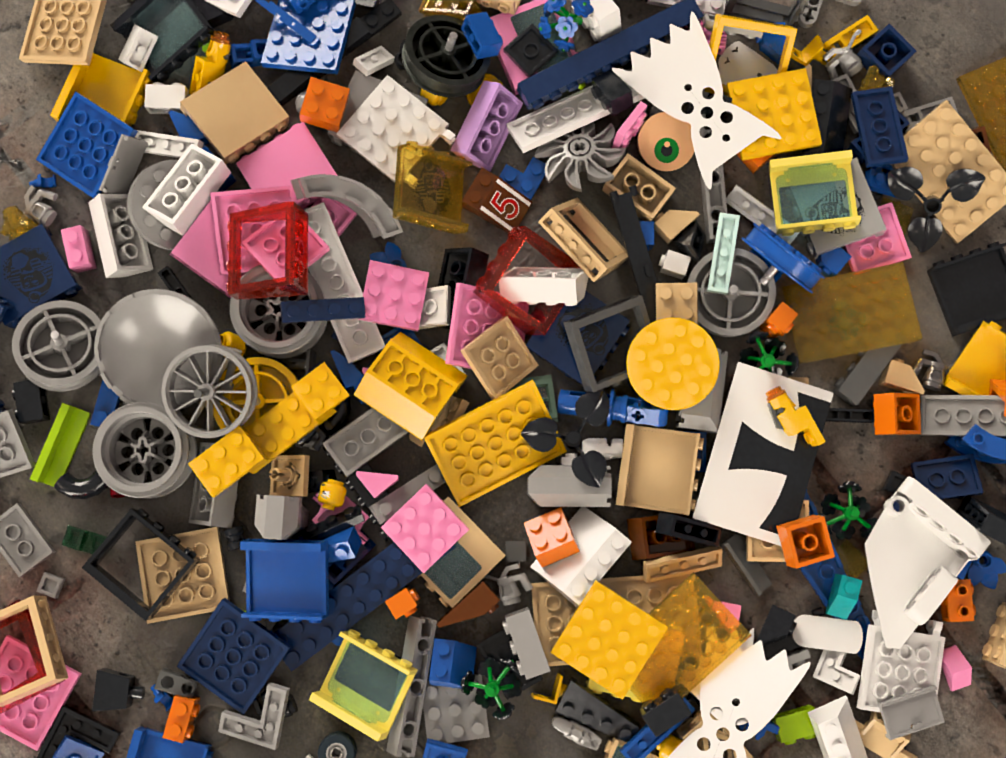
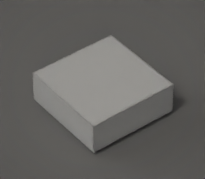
M44 572L36 592L57 599L65 578Z

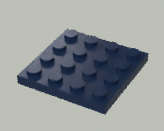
M223 598L177 667L244 715L292 646L272 631H269L258 621H249V618H242L241 614L245 612L226 598Z

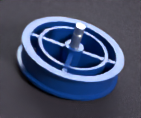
M753 223L754 228L746 238L742 237L741 239L772 265L759 282L766 286L779 270L807 291L813 293L812 288L821 278H826L821 274L823 270L761 223L758 226L756 223Z

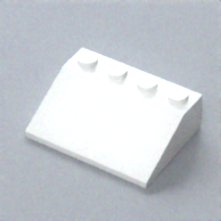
M581 507L569 521L580 552L545 567H541L536 559L530 566L577 608L594 581L597 580L599 582L632 543L619 530L586 507Z

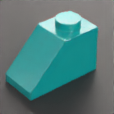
M835 574L825 614L847 619L858 601L863 580Z

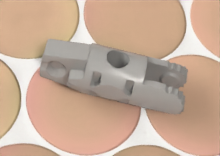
M558 715L553 716L551 720L552 726L562 732L564 737L573 740L581 746L598 750L602 739L588 727L571 719L567 720Z

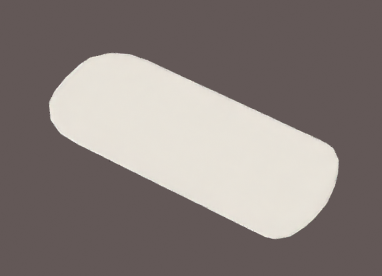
M800 615L794 620L797 625L792 635L794 641L799 646L852 654L858 653L862 646L863 632L861 625L857 621L813 615Z

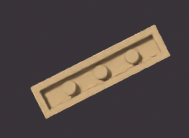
M711 546L643 561V579L646 583L721 567L722 548L720 546L719 548Z

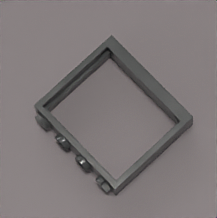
M726 0L724 12L770 23L785 22V25L792 26L795 21L798 22L800 14H803L805 5L808 6L810 0H794L791 7L765 0Z
M642 295L629 296L563 322L585 391H605V387L618 386L622 384L623 380L627 378L629 380L627 370H624L596 382L579 328L633 308L641 331L650 324Z

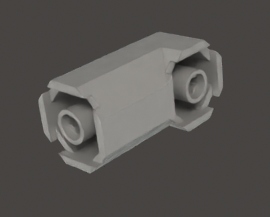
M717 349L720 368L715 386L707 397L698 404L686 409L676 410L675 421H679L676 424V428L715 434L718 432L728 352L724 351L721 354L722 350Z
M540 465L527 478V495L538 507L611 506V503H607V499L611 498L612 477L611 473H607L608 470H611L610 466H607L605 476L599 488L588 486L577 479L573 474L572 465Z
M257 495L254 525L264 539H295L308 526L309 510L302 504V497Z

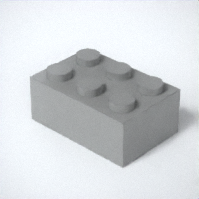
M526 607L506 614V620L502 621L506 635L511 634L512 640L509 641L513 655L518 654L519 660L516 663L520 676L525 675L526 680L550 672L529 608Z

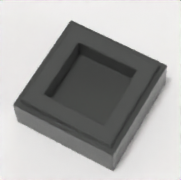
M505 541L506 562L526 561V541Z

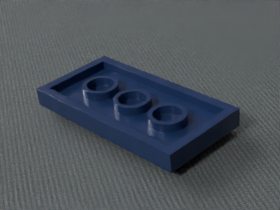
M892 86L852 92L851 99L866 168L907 162L909 158Z

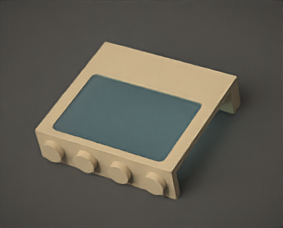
M448 496L444 502L470 530L455 543L457 546L455 549L432 565L425 573L420 574L418 578L422 576L426 580L424 585L432 593L436 591L441 596L439 600L445 607L450 605L453 608L506 555Z

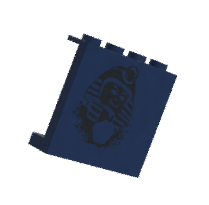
M43 224L0 246V296L7 298L8 302L14 305L13 309L6 310L2 322L10 328H16L20 320L35 307L47 302L74 297L78 294L79 290L83 289L76 282L51 238L52 233L50 229Z
M585 291L584 298L577 305L566 306L565 303L553 305L526 344L530 353H535L581 384L584 389L563 322L604 307L606 304ZM620 313L579 328L593 374L598 368L600 370L603 369L608 361L605 358L609 352L614 353L619 345L616 341L620 336L624 338L630 329L627 326L630 320Z

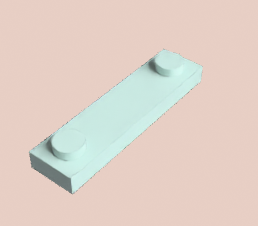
M721 212L719 214L707 292L728 294L740 215Z

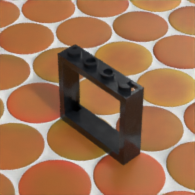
M972 496L965 497L957 512L979 532L1006 545V514Z
M131 508L82 566V569L142 619L147 621L153 618L200 560L195 557L197 554L191 548L187 547L185 549L180 545L181 540L173 534L168 535L164 531L165 527L157 521H151L148 518L150 515L142 508H139V510ZM136 519L188 561L151 608L99 565Z

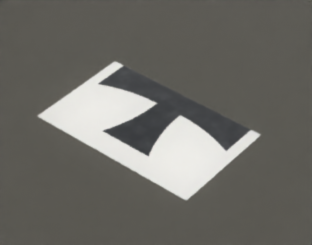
M738 362L692 518L781 546L776 526L799 518L819 446L812 447L811 444H808L803 436L804 431L788 436L783 429H776L767 401L786 392L796 405L795 409L806 405L822 434L834 393Z

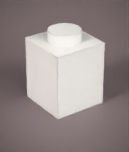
M668 250L665 255H661L658 264L661 266L660 273L682 280L686 275L691 257Z

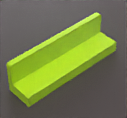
M62 403L30 480L54 487L57 480L67 472L91 413Z

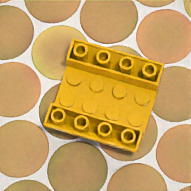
M399 332L389 340L366 371L354 396L422 441L454 392L458 391L466 380L467 375L454 366L445 364V360L404 333Z

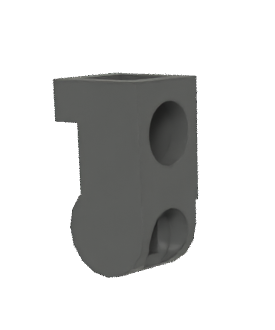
M164 667L160 670L154 689L193 698L198 681Z

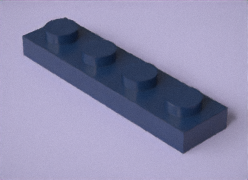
M364 297L280 302L282 323L365 318Z

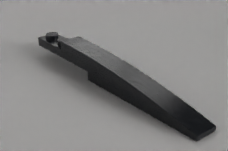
M385 0L362 18L356 17L352 20L342 59L402 15V12L392 0ZM288 70L267 89L278 103L284 106L308 88L310 77L320 79L327 73Z

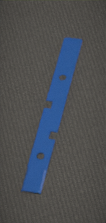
M255 0L274 16L279 14V20L309 43H312L317 37L271 0L269 3L265 0Z

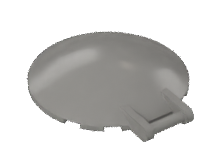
M147 289L122 298L106 312L96 332L94 354L103 381L109 389L111 388L120 397L119 399L127 404L150 402L164 407L161 392L162 381L166 369L173 359L192 347L224 345H222L220 334L214 321L197 302L175 291ZM228 347V348H231V349H233L234 351L238 352L240 355H242V351H241V350L235 349V348H232V347ZM201 352L194 355L206 377V352ZM213 352V379L222 365L224 357ZM187 360L180 370L201 382L190 361ZM231 360L228 364L224 381L235 374L236 365ZM177 374L174 389H198L196 385ZM233 380L223 385V389L233 390ZM174 392L177 406L180 407L194 399V392Z

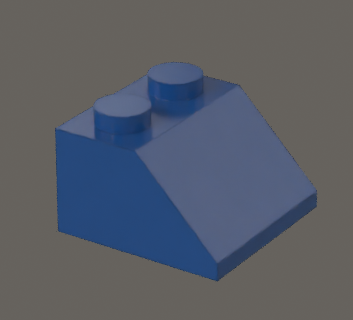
M434 638L429 675L430 685L461 688V680L466 676L467 672L472 671L474 674L477 647L455 640Z

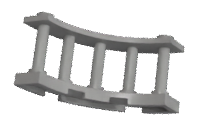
M326 174L310 175L290 180L297 200L323 197L336 200L351 208L364 221L372 238L382 236V239L403 232L392 209L388 207L376 192L358 181L343 176Z

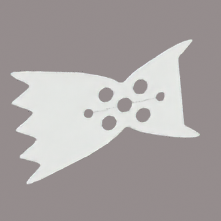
M691 12L689 31L670 24V44L650 38V58L630 52L632 71L620 68H612V70L654 106L668 115L691 125V139L698 166L706 186L711 190L713 170L761 136L776 139L782 138L772 127L736 105L723 101V89L717 63L696 15ZM686 84H690L692 86V89L690 91H686L684 89V86ZM710 87L714 90L715 95L712 99H705L703 97L702 91L704 88ZM685 102L692 103L694 106L693 112L690 114L683 113L681 110L682 104ZM702 108H712L713 116L709 119L703 118L701 115ZM728 111L732 113L733 120L730 123H723L720 116L723 112ZM703 126L711 128L712 135L709 138H702L699 131ZM723 135H729L730 140L728 142L723 141Z
M711 624L707 635L700 682V710L703 726L691 733L667 758H723V753L727 749H733L736 752V758H746L744 742L762 730L777 714L804 677L811 663H805L790 671L786 650L781 651L772 659L766 661L761 640L747 650L742 651L738 631H735L724 641L719 642L715 628ZM734 698L740 700L739 706H733L732 700ZM713 707H720L723 710V717L720 720H713L710 717V710ZM745 718L748 720L749 727L746 731L737 730L735 726L737 719ZM724 727L729 730L730 737L728 740H718L716 733L719 728ZM702 737L708 738L711 743L707 751H701L697 746L698 740Z

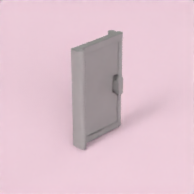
M121 134L114 154L109 160L108 168L99 190L104 193L127 194L148 142L144 139L140 140Z
M931 685L878 702L887 732L885 736L889 740L945 722L935 691L937 687Z

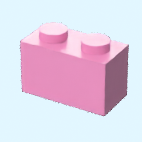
M81 225L62 229L61 234L69 268L76 273L96 269L89 231Z

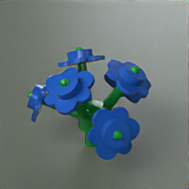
M548 0L543 7L544 16L540 18V33L547 39L551 37V28H555L556 31H559V37L564 39L561 41L554 40V44H556L558 49L563 52H569L570 49L575 50V44L568 42V40L575 35L574 32L578 30V25L583 23V19L578 16L582 15L586 18L589 14L593 13L594 8L590 5V0H574L572 2L574 13H569L564 7L567 0ZM553 12L560 16L557 23H548L547 18Z

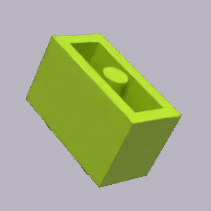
M806 705L777 713L771 719L772 722L780 727L778 734H775L777 740L784 743V745H791L797 742L796 739L815 738L816 735L808 712L814 710L815 707Z

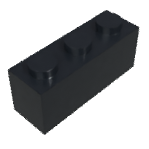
M659 512L655 533L719 548L722 527L674 514Z

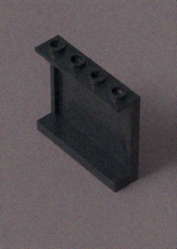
M999 241L987 245L988 249L981 250V248L969 251L967 256L963 257L962 254L950 258L951 261L946 263L944 260L932 264L933 267L927 270L952 337L979 328L983 321L990 323L991 321L998 322L1006 319V253L1003 248L1006 246V243L999 244Z

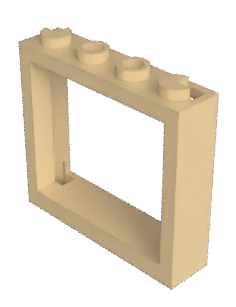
M578 197L552 207L538 221L593 282L616 270L628 259L626 249ZM574 210L576 213L572 215L569 211ZM563 215H567L609 260L608 262H605ZM552 220L553 223L549 226L547 222ZM594 268L599 271L597 275L592 272Z
M33 595L0 610V621L29 608L47 675L4 695L0 685V707L68 678L46 596Z

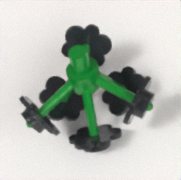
M761 330L751 333L746 342L750 344L758 343L763 355L760 358L757 351L752 347H748L740 351L741 358L739 362L750 366H756L757 362H760L761 366L759 369L781 376L783 374L782 369L776 368L774 364L786 365L785 370L789 376L796 372L799 367V360L794 352L787 356L786 361L775 360L785 354L784 350L787 345L784 341H780L778 337H774L773 340L766 339L764 342L766 347L764 348L761 340L765 339L769 333L761 332Z
M846 481L843 485L838 486L840 493H848L846 507L840 506L838 495L827 493L821 502L823 509L820 515H833L836 509L843 511L841 516L827 521L825 518L829 534L833 535V531L836 538L850 540L856 532L855 528L850 526L851 520H857L863 525L860 528L861 536L867 538L878 519L873 517L864 521L861 518L866 515V512L870 511L871 506L866 502L867 499L865 497L852 496V493L861 491L862 487L853 481Z
M488 657L485 661L479 663L478 674L485 675L489 682L485 685L475 683V675L472 671H468L461 680V691L465 695H469L474 687L478 688L476 690L477 695L474 698L475 703L481 705L483 709L498 704L499 707L493 712L492 716L498 720H504L512 715L515 705H512L511 702L503 705L498 693L503 690L504 693H508L510 698L520 696L522 693L520 688L522 681L518 680L517 677L520 673L515 669L517 665L514 663V660L508 658L503 660L500 658L499 661H495L494 658ZM500 662L505 666V669L502 671L501 674ZM509 670L513 672L509 675V677L507 676L504 678V676L507 674ZM492 675H494V676L499 675V677H498V678L496 679V681H495V680H493V676H492ZM504 678L505 684H503V686H500L499 683Z

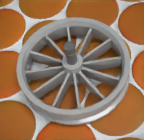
M203 345L189 348L173 359L164 374L161 392L165 410L176 426L196 437L215 438L228 434L239 425L243 426L247 422L257 403L258 385L250 364L238 352L221 345ZM201 352H206V377L194 355ZM213 352L225 356L214 379ZM187 360L190 361L201 382L180 370ZM231 360L239 368L240 372L220 383L219 380ZM177 374L196 385L198 389H174ZM243 375L246 390L223 389V385ZM174 392H194L195 398L178 407ZM223 393H246L244 408L222 396ZM202 399L189 422L180 410ZM219 400L241 413L233 423L229 420ZM207 403V429H203L194 424ZM213 404L226 426L223 429L213 430Z

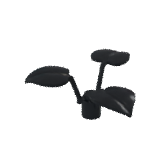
M902 167L888 172V185L896 198L908 201L916 193L924 201L923 205L928 213L926 218L917 217L908 226V236L921 253L935 245L942 234L943 226L941 221L937 218H930V216L937 214L941 210V202L944 201V198L951 192L953 199L956 201L967 202L973 199L986 179L983 174L972 169L953 171L946 178V184L949 189L938 198L934 195L925 197L917 190L923 185V176L918 169Z
M604 391L589 392L578 398L575 404V411L577 416L584 420L577 431H570L566 436L556 433L558 425L554 420L543 417L531 421L521 432V436L527 443L539 452H547L553 449L556 445V437L565 440L569 448H576L581 456L575 457L572 460L573 474L584 484L599 488L602 484L607 469V462L604 456L597 451L591 450L584 454L583 450L579 447L582 441L580 433L586 422L591 426L597 427L607 419L609 399Z

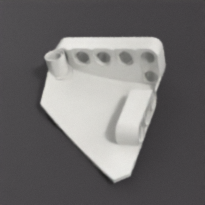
M907 477L893 496L885 501L884 510L865 542L869 576L886 648L901 649L917 626L923 625L929 620L958 581L956 577L969 561L978 560L991 544L986 536L912 477ZM894 501L900 506L898 512L893 508Z

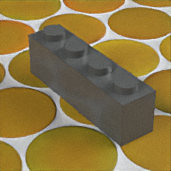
M885 327L878 331L875 330L869 336L870 342L868 345H864L858 351L857 355L859 357L855 362L852 361L845 369L847 371L844 377L841 376L834 384L836 388L833 393L851 407L860 403L904 343V341Z

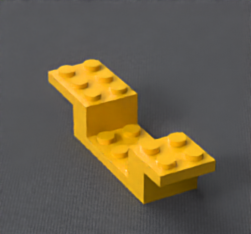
M325 362L292 385L291 388L294 391L292 394L248 427L244 428L239 425L188 463L213 498L248 472L252 474L257 473L337 412L334 407L350 395Z

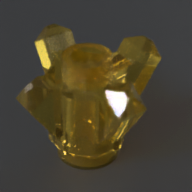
M873 65L869 67L865 79H862L858 91L893 87L895 80L890 77L885 79L883 75L878 73V67Z
M10 206L2 212L4 216L2 217L3 224L0 233L5 236L9 235V240L11 241L38 225L25 216L17 206Z

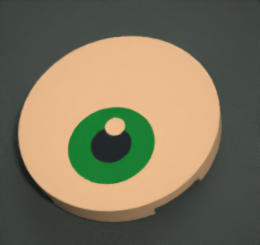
M665 112L657 113L648 118L641 126L637 136V148L642 159L651 168L658 171L667 172L683 167L694 154L691 125Z

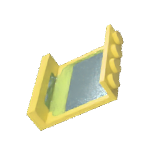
M852 150L769 161L768 167L777 235L791 236L795 232L810 234L815 232V230L821 229L824 232H828L839 227L852 229L859 225L861 215L858 216L851 170Z
M356 630L341 631L339 636L344 639L320 691L312 692L309 700L377 742L384 740L388 736L418 669L412 667L413 664L406 659L400 660L395 657V653L391 650L379 648L377 642L360 637L361 634Z

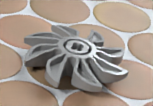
M591 122L581 127L580 134H575L572 131L558 137L559 139H554L539 146L535 152V158L550 157L545 165V176L548 183L564 171L566 184L571 189L582 192L579 173L582 171L586 172L588 180L595 183H604L614 179V175L602 167L608 168L619 163L625 156L626 148H611L615 139V128L612 123L596 135L595 124Z

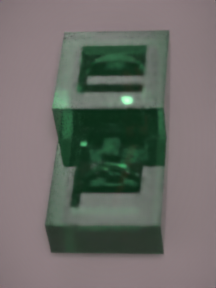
M68 525L61 545L93 554L107 536Z

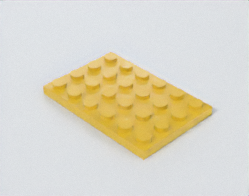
M533 380L425 435L424 439L459 507L567 452L562 439L556 437V445L553 449L547 452H539L533 449L521 436L522 430L531 421L543 417L552 419Z

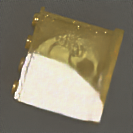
M407 141L406 144L398 146L393 218L455 235L468 232L469 224L461 222L464 168L472 166V162L466 161L464 157L451 156L449 152L435 151L430 146H420L415 141Z

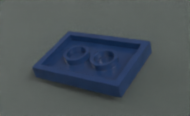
M974 454L911 463L914 479L940 500L982 495L984 493Z

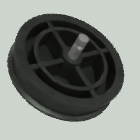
M447 15L427 16L415 22L406 35L402 49L404 69L419 87L434 95L455 98L474 92L482 84L485 73L490 65V57L476 58L461 30L464 22L461 19Z

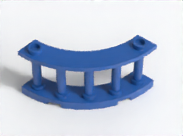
M974 424L965 436H949L944 442L961 455L974 454L975 460L979 462L1006 464V439L988 433L977 424Z

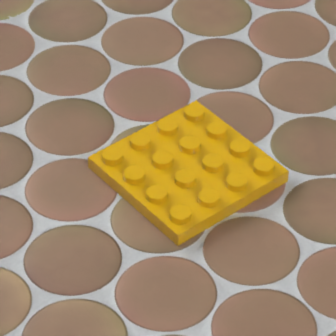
M806 68L727 83L728 97L732 98L731 104L742 108L765 122L778 132L782 138L776 139L761 136L740 151L742 161L822 145Z
M595 580L550 653L623 700L668 626Z

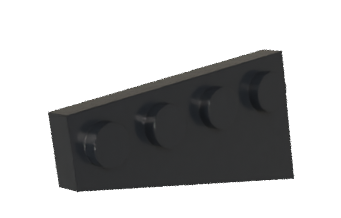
M572 676L555 707L556 714L624 742H628L640 728L637 721L620 709L610 706L607 700L597 697L591 689L577 683V679Z

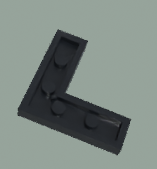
M64 705L37 758H52L65 735L75 736L110 753L121 732Z

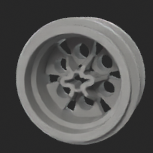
M261 265L245 273L236 284L230 299L231 322L239 337L258 353L277 359L292 358L307 352L322 337L328 321L300 322L306 324L301 329L297 326L298 322L282 323L281 313H277L274 308H280L281 301H290L289 296L293 292L298 293V298L294 301L303 300L307 296H309L310 300L324 299L317 281L306 270L286 285L285 292L281 291L278 283ZM277 291V298L274 300L269 299L270 293ZM258 292L265 298L263 300L264 303L254 299ZM267 308L264 316H258L259 309ZM258 321L264 322L256 329H254L251 324ZM270 325H275V332L267 334V328ZM290 326L296 328L293 335H287L286 333ZM280 332H282V340L276 341Z
M150 402L130 403L113 411L101 423L93 442V461L100 478L115 492L134 498H159L174 492L185 483L192 473L188 463L197 457L195 436L184 432L176 426L168 416L165 407ZM145 419H151L150 431L146 428ZM162 428L164 434L160 439H158L156 437V432L158 429ZM141 429L143 434L137 440L136 432ZM123 434L130 439L128 443L119 441ZM172 434L174 439L167 442L169 436ZM172 445L174 453L168 456L166 450ZM131 447L133 455L127 458L126 451ZM145 447L149 448V451L145 452V454L141 452ZM167 459L173 460L171 466L166 462ZM127 462L131 463L128 468L123 472L121 471L120 465ZM162 463L164 471L158 474L157 466ZM141 464L144 471L141 475H138L136 469ZM151 472L152 482L146 483L147 476Z

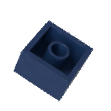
M889 23L858 52L857 56L861 58L863 67L882 85L916 53V50Z

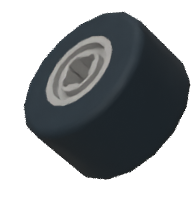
M335 731L328 734L318 749V758H356L357 754L355 740L350 734L343 731Z

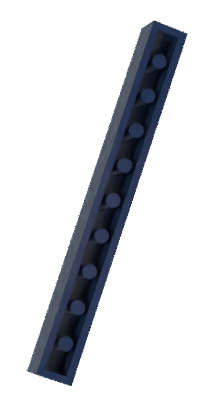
M683 0L519 82L517 91L528 110L532 108L538 109L544 105V102L550 99L552 101L556 100L562 93L566 91L572 92L584 82H592V78L611 70L619 64L621 66L626 65L631 61L630 52L645 55L651 49L650 38L666 43L670 39V24L684 30H690L691 12L696 15L699 23H701L704 15L695 0Z

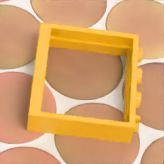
M716 14L709 47L715 61L723 27L730 26L785 35L786 39L777 73L787 72L797 28ZM722 84L724 95L728 96L727 87L725 84ZM704 88L705 92L715 94L712 88Z

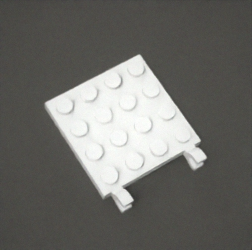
M388 75L336 133L337 137L394 183L399 185L403 181L411 189H414L418 183L416 182L417 179L408 173L436 140L441 137L449 145H452L456 140L455 134L447 129L449 124Z
M872 610L874 625L868 624L856 708L880 712L878 702L931 685L937 687L935 691L938 696L945 637L940 636L943 622L929 619L926 622L928 634L913 632L901 649L886 648L877 610Z

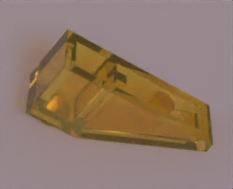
M423 0L418 9L420 13L427 16L447 15L464 21L466 15L482 12L476 0Z

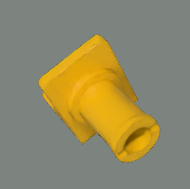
M818 35L802 51L794 47L792 49L790 58L804 66H807L813 59L822 65L827 64V62L823 61L824 58L822 57L827 52L823 51L824 45Z
M557 673L551 697L533 692L531 696L537 700L557 704L558 698L563 694L567 686L562 682L563 676Z

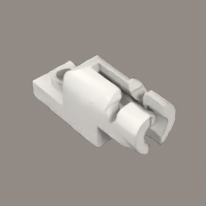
M587 438L581 442V449L584 454L591 450L597 451L606 460L622 458L623 439L613 438L610 442L611 445L608 446L606 438ZM565 454V457H561V465H572V460L577 457V454Z

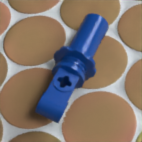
M614 388L611 389L610 395L607 394L609 399V414L606 419L608 427L615 420L621 421V423L630 422L656 427L667 425L669 410L656 407L643 398L628 397V395L623 397L617 396ZM560 389L557 413L577 416L575 411L576 401L580 396L588 392Z

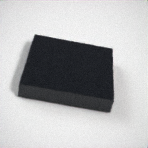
M533 24L528 26L503 48V52L528 78L539 72L559 54V50L548 39H545Z

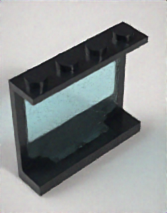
M137 0L110 24L112 29L122 34L126 40L134 24L158 36L145 66L151 73L148 76L149 79L160 83L166 81L173 71L181 68L189 57L194 56L198 49L210 42V38H213L217 33L193 0Z

